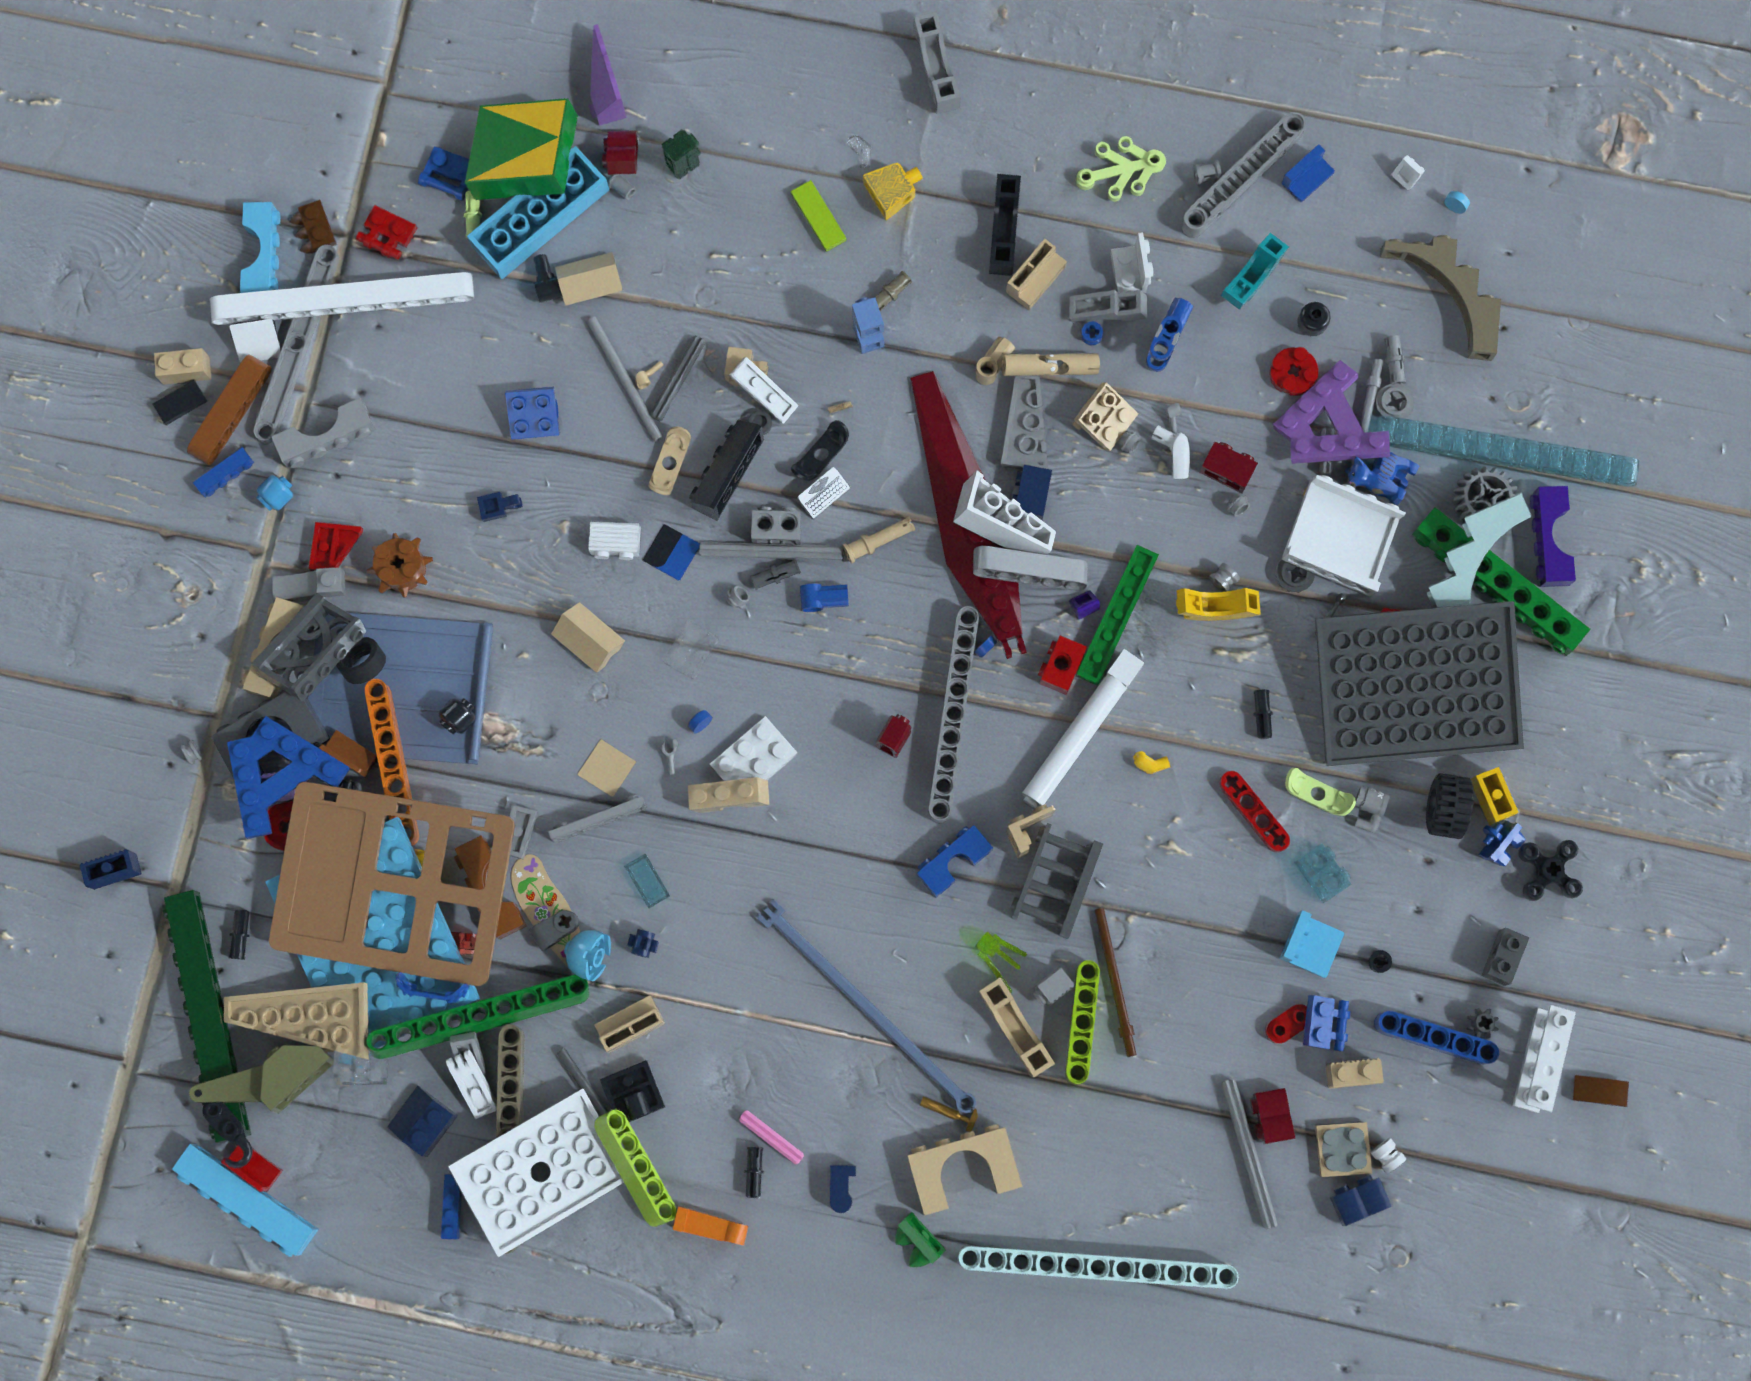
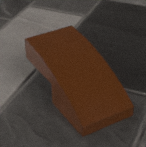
M1575 1075L1573 1101L1619 1107L1628 1106V1081Z

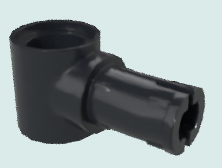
M540 254L535 256L533 259L537 277L534 285L539 302L563 297L557 276L551 273L547 255Z

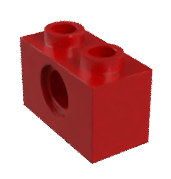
M1061 635L1057 642L1052 640L1047 654L1051 655L1048 664L1043 662L1038 676L1042 677L1040 684L1067 695L1087 646ZM1058 659H1063L1068 667L1064 670L1057 669L1054 662Z

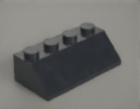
M737 420L734 426H729L725 434L726 441L723 446L719 445L713 455L715 460L711 467L707 466L701 476L703 480L700 486H695L690 494L689 499H691L690 503L693 509L718 521L764 441L762 426L759 424Z

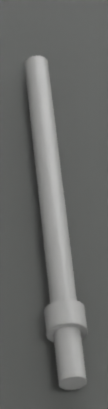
M1374 359L1371 375L1367 377L1366 381L1367 393L1360 420V426L1364 433L1368 432L1376 393L1381 386L1382 379L1380 374L1383 360ZM1354 460L1351 461L1350 467L1354 465Z

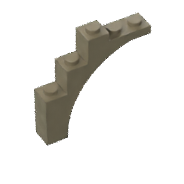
M1439 235L1433 237L1429 245L1420 241L1404 243L1399 239L1385 241L1381 247L1380 258L1404 260L1419 267L1434 277L1451 295L1465 323L1468 338V359L1492 361L1497 354L1501 299L1494 298V296L1488 294L1477 296L1479 269L1472 268L1470 265L1455 266L1457 239H1451L1447 235Z

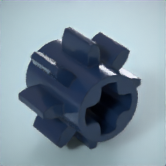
M637 929L636 935L630 934L627 946L632 947L631 954L649 958L650 952H657L659 942L654 940L655 933Z

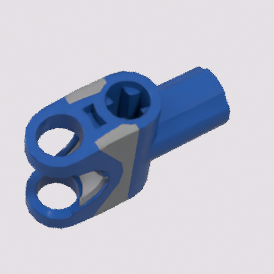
M1182 298L1173 299L1165 318L1155 334L1147 355L1146 364L1150 370L1159 372L1166 368L1192 312L1193 305L1189 301ZM1152 357L1155 360L1164 361L1161 366H1154L1150 359Z

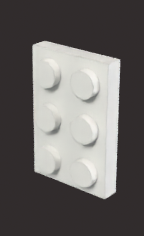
M765 716L712 761L710 766L723 781L754 777L768 780L798 753Z

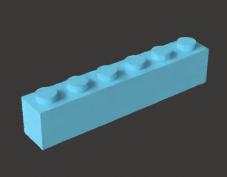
M189 1144L172 1168L178 1174L176 1176L178 1180L187 1185L190 1183L198 1188L197 1193L206 1199L211 1197L219 1202L217 1206L228 1214L231 1211L239 1216L237 1220L248 1228H251V1226L255 1227L260 1231L258 1235L268 1242L275 1241L280 1245L278 1249L289 1257H292V1255H302L319 1230L267 1192L257 1190L222 1164L221 1160L198 1144Z

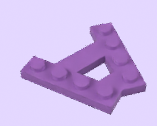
M1341 360L1273 424V428L1291 442L1292 464L1354 460L1356 456L1360 459L1390 457L1389 431L1364 433L1343 392L1358 379V373ZM1325 411L1338 435L1315 436L1309 425Z

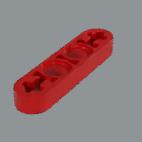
M1228 771L1224 773L1219 781L1220 788L1271 851L1276 853L1284 851L1290 843V837L1285 829L1238 772ZM1226 777L1237 780L1235 786L1238 790L1241 787L1245 789L1236 798L1232 794H1235L1237 791L1232 786L1228 788L1225 785L1227 783ZM1244 795H1248L1253 799L1254 804L1249 809L1243 808L1240 804V798ZM1258 815L1267 816L1269 819L1268 827H1258L1256 817ZM1273 825L1277 828L1273 831L1275 836H1282L1284 838V840L1282 841L1283 847H1281L1279 844L1276 846L1273 845L1272 842L1275 839L1271 835V833L1267 837L1264 834L1265 832L1269 831L1273 827Z

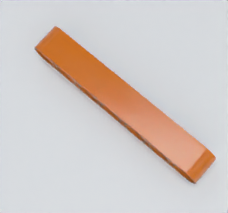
M372 679L365 685V697L384 795L412 800L390 687L382 680ZM377 686H382L383 693L379 697H374L373 690ZM381 710H387V718L383 721H378V713ZM391 733L392 741L387 745H383V736ZM391 757H396V766L392 769H388V759ZM395 781H401V790L393 793L391 790L392 784ZM406 805L407 811L405 814L410 815L412 806ZM389 815V820H391V819H393V818H395V817H397V816H391V815ZM399 817L404 829L411 830L409 840L412 846L415 845L419 839L417 820Z

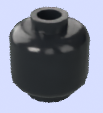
M1320 302L1306 304L1301 309L1297 319L1300 331L1311 337L1322 334L1330 323V311Z
M452 698L439 711V718L441 719L439 723L453 735L455 733L462 734L475 721L476 717L472 712L475 707L465 698L461 701Z

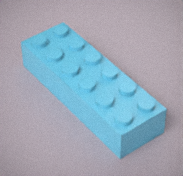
M575 146L569 153V170L564 194L514 196L467 235L470 245L502 280L610 190L607 179Z

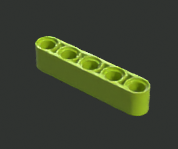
M1091 960L1083 961L1077 967L1075 973L1065 1077L1067 1081L1074 1085L1085 1082L1090 1071L1100 977L1098 964ZM1091 966L1094 970V977L1091 979L1084 978L1081 974L1082 967ZM1081 991H1088L1091 994L1092 1000L1089 1004H1083L1079 1001L1078 995ZM1083 1015L1088 1018L1089 1026L1087 1029H1079L1077 1027L1076 1018ZM1075 1041H1083L1085 1043L1086 1052L1083 1055L1074 1052L1073 1044ZM1073 1066H1080L1083 1069L1084 1075L1081 1080H1075L1071 1077L1070 1070Z
M612 1110L599 1116L594 1123L595 1131L645 1221L652 1227L672 1221L676 1217V1206L626 1116L620 1110Z

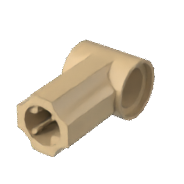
M998 336L985 356L978 361L975 377L980 384L990 385L996 380L997 374L1001 370L1003 354H1012L1015 351V346L1009 340ZM989 368L992 370V373L984 374L981 372V369Z

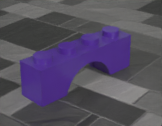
M1568 486L1538 487L1530 496V507L1534 509L1535 518L1532 519V531L1536 533L1537 542L1534 543V554L1538 556L1539 564L1536 566V578L1540 580V587L1570 586L1576 581L1574 557L1561 551L1555 544L1552 535L1555 520L1570 510Z

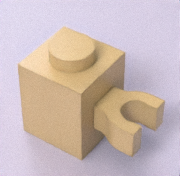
M728 347L724 372L725 380L731 385L740 386L729 375L744 357H747L766 376L768 374V362L753 361V351L751 349Z

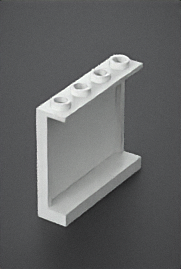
M1316 475L1309 481L1281 559L1370 597L1379 590L1381 583L1378 582L1383 564L1399 519L1404 517L1406 512L1399 510V507L1394 504H1385L1377 501V498L1371 494L1356 492L1355 488L1350 485L1337 484L1326 475Z

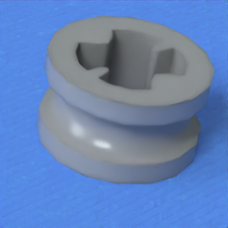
M190 740L188 745L183 744L180 746L184 756L191 765L195 763L196 759H203L200 749L193 740Z

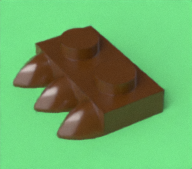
M321 200L298 207L299 211L291 217L290 223L303 225L297 230L296 238L309 239L300 248L301 252L311 254L316 253L318 248L323 245H337Z

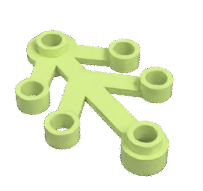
M1128 136L1120 138L1118 149L1123 153L1129 152L1140 160L1130 161L1110 150V146L1106 142H1100L1095 149L1096 156L1105 158L1116 164V166L1096 171L1082 169L1077 174L1076 184L1082 190H1089L1094 186L1095 181L1121 175L1116 184L1108 190V198L1116 202L1121 199L1123 189L1133 173L1143 170L1139 179L1134 180L1130 188L1133 195L1140 196L1144 193L1145 185L1152 173H1158L1164 169L1166 157L1159 150L1147 152L1133 144L1132 139ZM1127 142L1130 146L1123 147L1121 143ZM1103 147L1107 151L1105 153H1101L1098 149ZM1157 158L1159 162L1152 163L1150 159ZM1089 175L1090 179L1084 180L1082 176ZM1140 185L1142 190L1137 191L1134 189V186ZM1114 190L1118 191L1119 195L1113 196L1111 192Z

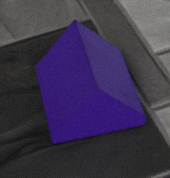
M1091 590L1069 600L1078 620L1100 610L1099 599Z

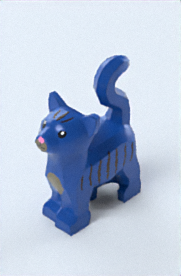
M1390 452V457L1375 458L1371 470L1356 456L1354 465L1346 468L1345 472L1348 474L1350 486L1365 487L1372 494L1386 497L1389 503L1397 506L1406 494L1404 489L1408 486V481L1405 478L1407 473L1414 476L1420 465Z

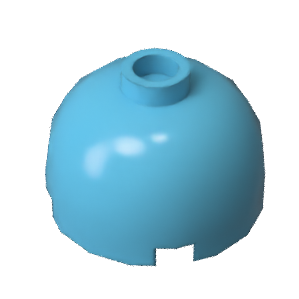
M587 930L579 932L572 940L567 942L564 949L569 970L580 978L595 981L605 969L606 965L601 963L604 954L610 955L611 940L610 936L600 931Z

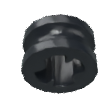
M1378 950L1369 957V966L1374 972L1384 973L1391 968L1392 958L1388 952ZM1379 955L1384 956L1383 960L1387 959V965H1383L1382 969L1377 968L1378 964L1374 965L1373 961Z

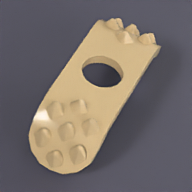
M679 426L672 427L667 433L648 487L657 494L670 495L691 440V435L686 429ZM666 457L674 458L676 467L672 470L665 469L662 465L663 459Z

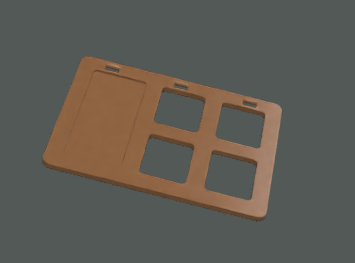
M310 782L298 784L294 794L270 930V946L274 950L473 986L484 985L489 979L515 828L513 819L505 815ZM324 791L337 793L336 802L324 800ZM398 804L412 806L410 815L397 813ZM388 815L426 821L429 824L422 871L419 878L382 873L377 870L385 818ZM472 816L485 818V826L472 825ZM452 826L490 832L494 836L486 885L482 890L446 884L441 881L448 833ZM374 890L409 895L416 898L409 946L406 953L364 945L371 897ZM438 901L480 909L481 914L475 949L470 965L433 959L428 956L435 908Z

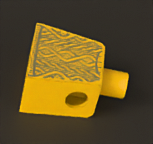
M894 163L864 174L863 185L884 219L888 220L915 198L913 184L922 180L923 177L917 167L905 172L899 163Z

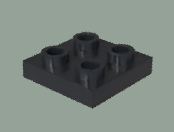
M648 1060L600 1079L611 1110L623 1112L628 1122L666 1107Z

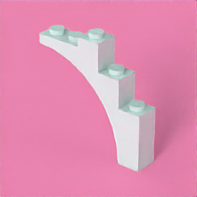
M1522 493L1464 518L1466 523L1462 525L1467 537L1472 536L1474 540L1447 551L1448 557L1444 558L1450 572L1455 571L1456 574L1429 586L1430 591L1427 592V596L1432 606L1470 605L1473 581L1485 554L1508 530L1531 517Z

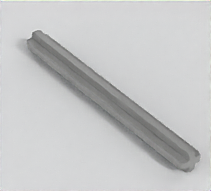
M701 542L699 554L702 557L842 560L844 549L842 546Z
M1234 1079L1223 1081V1091L1263 1227L1265 1229L1274 1228L1277 1226L1276 1217L1236 1081Z

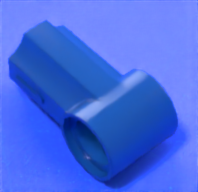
M805 584L800 586L802 612H818L823 610V608L849 606L847 585L822 586L821 584Z

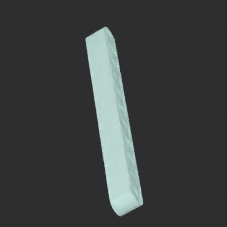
M965 1246L958 1254L960 1265L967 1270L1223 1289L1234 1287L1239 1278L1238 1272L1234 1267L1217 1263L982 1246ZM971 1250L976 1253L977 1260L973 1265H966L963 1262L962 1257L966 1251ZM994 1252L1000 1253L1002 1256V1263L998 1267H992L988 1263L989 1255ZM1019 1254L1025 1255L1028 1259V1263L1023 1269H1018L1014 1265V1258ZM1044 1256H1050L1053 1260V1267L1047 1271L1042 1270L1039 1265L1041 1258ZM1069 1258H1075L1079 1263V1267L1075 1272L1070 1273L1065 1268V1263ZM1095 1260H1101L1104 1264V1270L1100 1274H1094L1091 1271V1264ZM1120 1262H1127L1130 1267L1129 1273L1125 1276H1119L1116 1271L1117 1265ZM1148 1263L1155 1267V1274L1151 1278H1145L1142 1274L1143 1266ZM1173 1265H1177L1181 1271L1179 1278L1176 1280H1171L1168 1276V1269ZM1198 1267H1203L1206 1271V1278L1201 1282H1197L1193 1276L1195 1269ZM1228 1269L1232 1277L1228 1283L1223 1284L1219 1279V1274L1222 1270Z

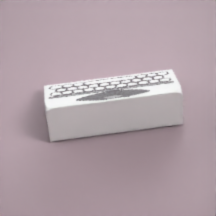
M832 467L797 497V500L814 519L848 491L850 487L839 472Z

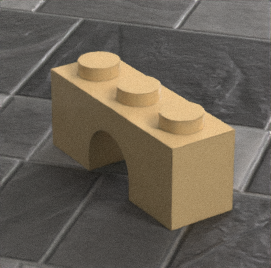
M754 777L688 785L689 810L706 813L723 811L724 807L739 806L749 808L769 805L768 781Z

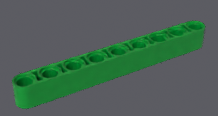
M571 975L374 1030L368 1035L367 1045L374 1058L386 1059L450 1041V1036L471 1032L478 1033L575 1006L588 999V982L577 975ZM575 986H582L584 988L579 993L571 991ZM555 992L559 994V997L554 1000L547 998L550 993ZM527 999H532L535 1001L534 1004L529 1007L522 1005L523 1002ZM502 1006L510 1007L507 1013L501 1014L498 1012ZM478 1013L485 1014L482 1020L477 1021L473 1019ZM453 1020L461 1021L457 1027L452 1028L448 1026ZM426 1028H436L432 1034H424ZM401 1035H411L407 1041H399ZM376 1042H386L382 1048H374Z

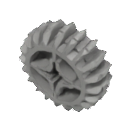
M1483 466L1481 471L1473 468L1471 474L1466 472L1463 475L1464 479H1459L1457 482L1459 487H1455L1453 493L1457 496L1452 499V502L1459 504L1454 508V511L1462 512L1459 520H1463L1466 516L1475 513L1474 509L1482 510L1496 504V501L1501 497L1505 500L1517 495L1513 494L1518 489L1517 486L1509 485L1513 479L1508 478L1505 480L1503 478L1505 471H1502L1499 475L1496 474V467H1493L1490 472H1488L1486 466ZM1487 483L1494 485L1498 489H1492ZM1475 484L1476 496L1472 500H1468L1469 487ZM1485 495V497L1487 496L1492 499L1487 503V500L1483 501L1481 497Z

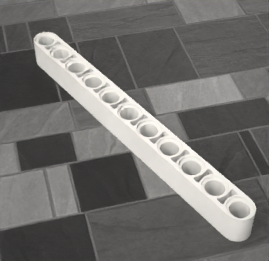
M460 272L217 295L210 298L211 320L216 325H227L262 319L279 320L466 302L474 299L472 274Z

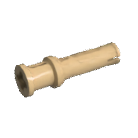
M907 517L870 536L863 534L860 536V539L850 544H842L848 561L851 564L855 563V559L866 554L871 555L875 552L876 548L915 531L911 518Z

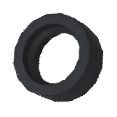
M362 637L336 666L347 682L362 684L370 681L381 672L386 663V655L374 639ZM370 654L364 662L352 667L358 659Z

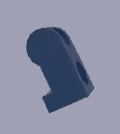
M830 1165V1206L836 1213H845L852 1206V1197L849 1194V1176H856V1165Z

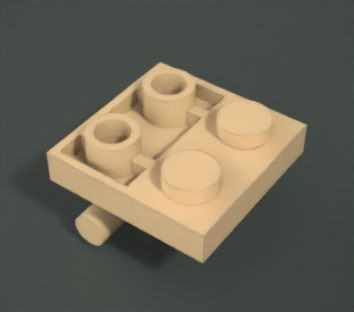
M1102 382L1081 408L1072 425L1078 430L1083 428L1106 451H1111L1137 417L1138 413L1108 383Z

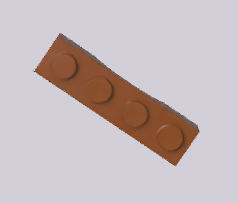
M481 835L454 848L457 853L454 856L456 864L460 870L464 868L468 876L464 879L467 887L480 890L484 889L486 885V876L491 856V849L486 838ZM502 902L496 933V938L500 940L527 927L517 904L514 902Z

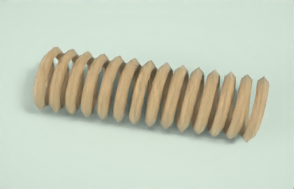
M849 401L848 403H843V405L841 403L838 406L828 407V411L830 413L851 408L853 405Z

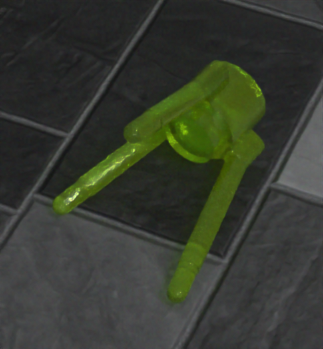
M986 932L975 946L979 950L977 955L986 962L997 979H1002L1009 992L1012 993V989L988 955L993 958L997 953L1010 965L1019 970L1021 966L1000 948L1004 946L1023 957H1026L1027 953L1004 941L996 934L992 935Z

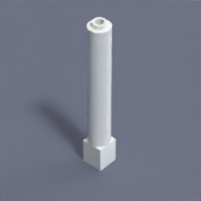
M1125 649L1121 652L1104 679L1022 792V795L1025 797L1023 801L1027 805L1035 809L1037 806L1039 807L1046 803L1122 694L1144 665L1143 661Z

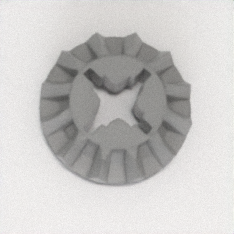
M1400 384L1386 385L1379 391L1375 400L1377 411H1379L1383 418L1389 419L1392 422L1403 421L1412 413L1415 404L1411 391ZM1391 397L1395 401L1403 400L1398 405V410L1394 406H1387L1391 402Z

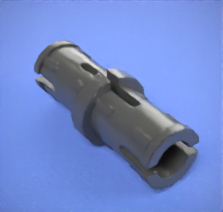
M793 559L776 567L771 565L770 569L750 575L755 590H758L774 582L779 584L782 579L800 574L801 572L796 559Z

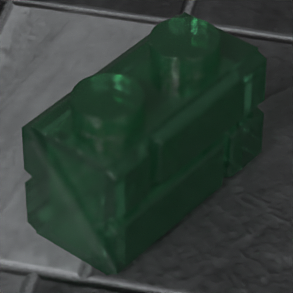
M681 129L673 135V139L669 138L662 143L666 166L677 179H682L688 174V171H693L700 163L698 156L701 155L697 147L699 142L692 133L688 135L685 130Z

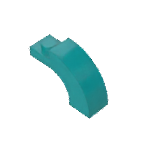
M1269 233L1258 245L1243 269L1223 290L1220 296L1240 310L1267 280L1289 246L1272 233Z

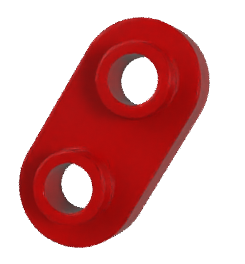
M1296 1004L1271 1020L1265 1030L1267 1038L1275 1044H1281L1304 1030L1307 1006ZM1297 1012L1304 1014L1303 1021L1296 1019ZM1277 1026H1281L1284 1030L1281 1036L1275 1032Z

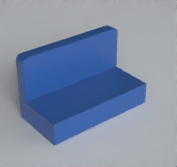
M1320 144L1284 175L1281 183L1300 202H1303L1335 172L1323 159L1326 150Z

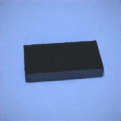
M192 380L154 402L153 406L163 423L167 426L208 401L197 382Z

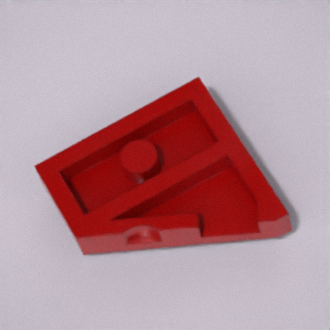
M315 522L308 569L316 571V569L339 568L362 535L363 528L361 526Z

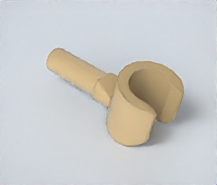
M661 361L649 370L637 373L635 382L640 390L651 384L648 377L664 366Z

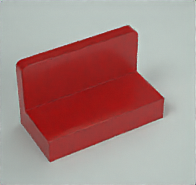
M238 1145L229 1158L222 1159V1164L260 1192L269 1191L283 1171L254 1148H252L251 1160L241 1168H233L225 1163L226 1159L234 1162L242 1159L244 1153Z

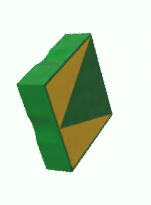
M568 98L480 105L465 184L475 200L508 198L515 195L538 196L565 193L569 170V153L574 142L578 115Z

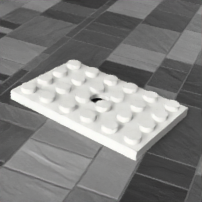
M584 1089L575 1092L448 1166L497 1257H500L624 1183L595 1131L594 1123L599 1116ZM537 1162H544L550 1168L549 1178L544 1182H536L531 1177V1168Z

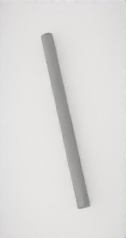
M591 317L587 322L654 442L660 441L663 436L596 317Z

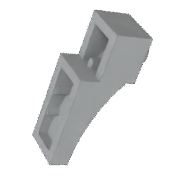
M1111 290L1070 296V320L1073 322L1087 320H1123L1125 322L1147 319V295L1141 290L1121 293Z
M341 567L323 568L300 574L272 576L273 601L275 602L276 597L287 601L311 600L316 593L323 597L346 596L345 571Z

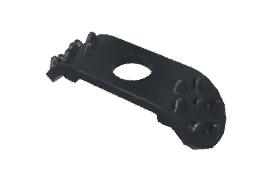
M839 420L831 422L825 433L802 459L792 465V473L806 481L815 479L847 443L849 431L846 425ZM820 448L828 451V456L824 460H817L815 458V452Z

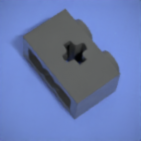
M1508 928L1499 930L1481 976L1503 986L1512 984L1529 937Z

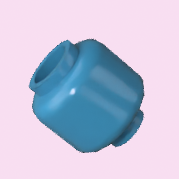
M270 475L258 486L257 493L259 495L256 498L269 511L272 509L281 510L293 498V493L290 490L293 485L283 475L280 478Z

